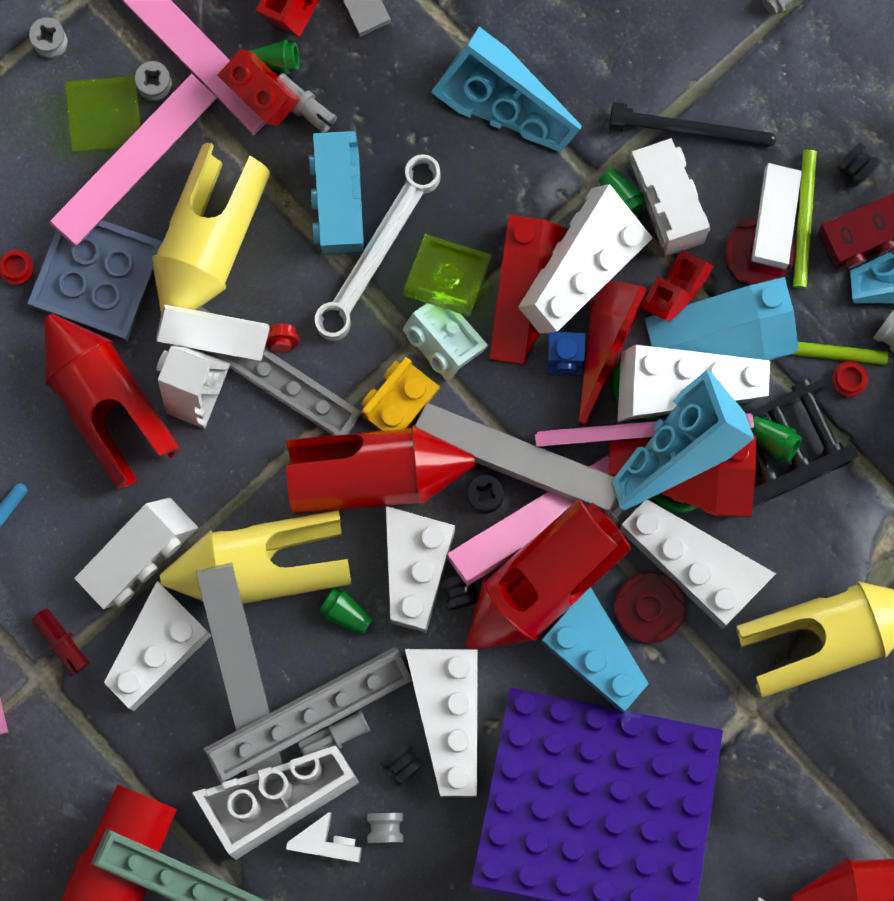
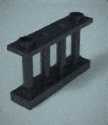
M810 378L803 380L791 387L792 393L748 412L753 415V418L758 416L762 419L769 416L772 422L790 427L782 409L801 401L824 447L822 451L824 457L811 462L809 457L805 458L799 446L791 459L792 465H790L792 471L779 477L777 472L772 471L761 446L756 443L755 469L760 477L758 480L760 486L754 488L753 508L844 467L859 457L853 443L846 447H843L841 442L837 443L814 396L821 392L825 386L822 379L814 383L811 382ZM725 516L726 520L732 518L731 516Z

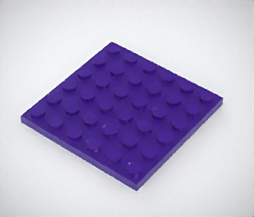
M510 687L470 890L521 901H698L723 730L631 711L623 713L616 708Z

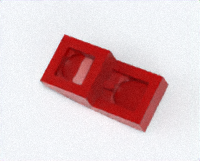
M681 250L666 280L657 276L641 308L670 322L693 299L714 266Z

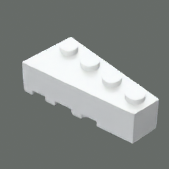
M610 184L591 188L585 198L587 201L580 212H577L569 224L571 225L569 230L552 251L553 255L544 269H541L518 306L540 334L557 332L653 238Z
M634 345L621 352L618 422L670 414L676 407L673 400L680 391L706 370L712 372L737 404L750 403L769 396L770 361Z
M648 499L621 524L619 529L721 629L776 574Z
M405 649L440 796L477 797L478 650Z
M335 745L290 760L288 763L273 768L268 767L259 770L258 773L240 779L235 778L223 782L221 785L193 792V795L228 854L237 860L357 785L359 781Z

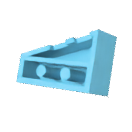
M356 131L314 133V154L309 155L310 175H316L317 187L311 189L312 210L318 209L319 222L313 223L314 244L320 243L322 254L363 252L364 237L360 166Z
M591 587L567 610L542 639L541 644L623 713L649 684Z

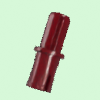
M49 609L41 610L32 618V623L50 646L48 651H54L69 671L71 677L90 664V661L85 658L71 639L73 634L71 632L66 633Z

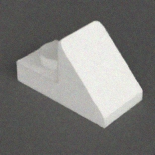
M331 812L288 841L286 850L359 863L362 848L354 847L356 839L334 836L333 843L327 842Z

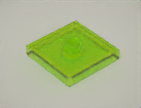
M135 76L65 81L72 152L121 148L140 128Z
M425 234L406 282L403 296L471 316L492 254Z

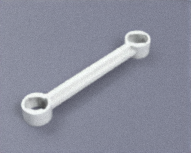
M422 154L414 156L408 161L405 168L406 183L333 302L325 303L317 310L315 325L318 333L323 338L336 341L348 334L351 327L349 314L421 196L432 192L440 182V167L433 157ZM421 163L429 164V169L433 173V180L426 185H419L413 181L414 171L412 168ZM329 310L340 311L339 315L344 321V326L340 331L330 333L324 329V317L322 315Z

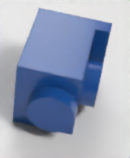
M550 332L548 339L547 375L583 376L585 333Z

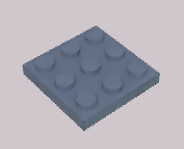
M101 220L74 247L56 230L27 304L34 309L48 314H55L65 320L128 342L154 275L152 256L157 254L163 241Z

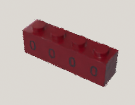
M894 193L821 225L818 234L835 270L843 266L847 270L853 269L866 262L865 257L877 252L879 256H882L894 250Z

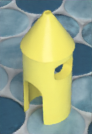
M205 143L201 146L170 220L166 236L157 254L152 256L161 315L164 304L197 310L226 289V280L270 176L268 168L255 158L249 156L222 214L206 218L203 215L223 164L211 155L214 148L212 143Z
M339 511L257 524L233 531L212 532L210 530L160 574L161 585L203 601L196 571L231 562L233 563L243 604L351 585L348 559L288 568L278 567L271 562L272 556L283 548L342 536Z
M857 581L856 585L848 587V590L829 598L819 597L737 625L736 631L741 648L805 629L815 633L822 642L823 648L815 655L757 676L758 684L755 687L759 696L764 698L880 657L886 659L894 649V589Z

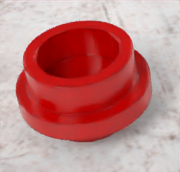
M12 250L5 253L0 259V276L5 282L11 285H21L32 277L34 263L26 252Z
M274 324L269 327L265 345L275 353H289L299 345V336L296 334L295 327L291 325Z
M855 362L840 364L832 375L834 389L844 397L858 396L864 391L868 383L865 369Z

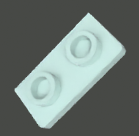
M443 293L416 310L403 327V331L410 343L418 347L429 360L432 368L447 381L453 378L461 367L481 354L488 346Z

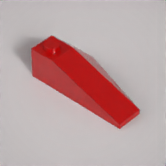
M509 215L489 361L517 365L525 364L540 333L518 306L541 269H544L548 264L557 243L562 241L569 229L544 219Z
M610 280L587 303V306L592 307L589 319L578 427L580 428L586 427L643 304L647 289L642 286Z
M753 435L754 439L727 461L660 494L671 497L673 501L681 504L685 502L704 509V512L714 516L752 517L756 466V435ZM651 438L610 441L608 475L615 477L638 447H645Z

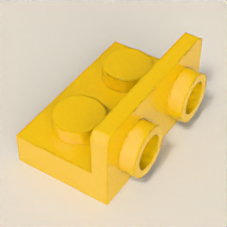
M405 357L401 363L395 361L388 368L383 376L386 382L379 390L373 388L361 403L364 406L362 416L380 431L408 429L422 412L426 403H429L440 390V386L413 366L412 361Z

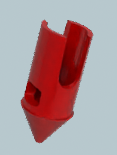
M50 314L44 318L45 385L50 387L53 393L60 396L69 411V416L117 490L127 488L139 481L106 427L107 416L114 407L120 404L125 407L159 456L167 454L170 458H173L180 451V447L114 349V342L55 314Z
M414 425L408 429L286 440L291 464L286 466L290 507L293 515L419 503L421 506L475 466L473 454Z
M580 499L576 500L493 575L483 579L466 640L467 647L470 650H481L538 640L540 634L568 610L593 584L631 550L622 532L595 503L592 502L586 507Z
M117 784L90 845L77 860L60 901H144L149 889L93 865L91 861L106 829L160 852L177 809Z
M845 858L790 896V901H894V859L851 860L850 858Z

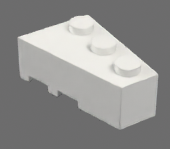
M171 346L169 352L164 350L158 361L157 371H160L158 383L166 414L205 429L231 363L188 347Z
M386 506L390 620L392 624L426 633L446 566L447 553L450 552L454 538L455 525Z
M157 581L104 683L129 709L135 711L211 635Z

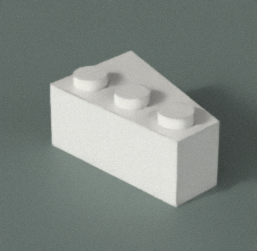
M672 138L632 151L630 163L640 191L645 195L646 207L664 257L704 244L710 231V226L698 201L695 184L692 179L688 178L685 171L686 161L680 147L675 148Z
M171 498L146 503L75 577V580L103 609L115 605L121 607L134 595L132 590L139 583H144L151 578L158 570V566L166 558L174 554L198 527Z

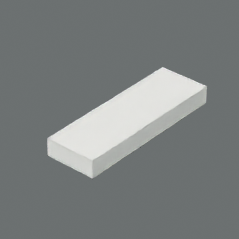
M768 163L765 167L751 261L786 269L788 266L802 171Z
M164 304L156 338L157 342L261 361L269 332V325Z

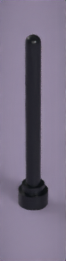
M617 102L612 104L609 130L623 132L624 129H631V126L763 146H773L777 140L775 134L771 132L633 112V108H627V104Z

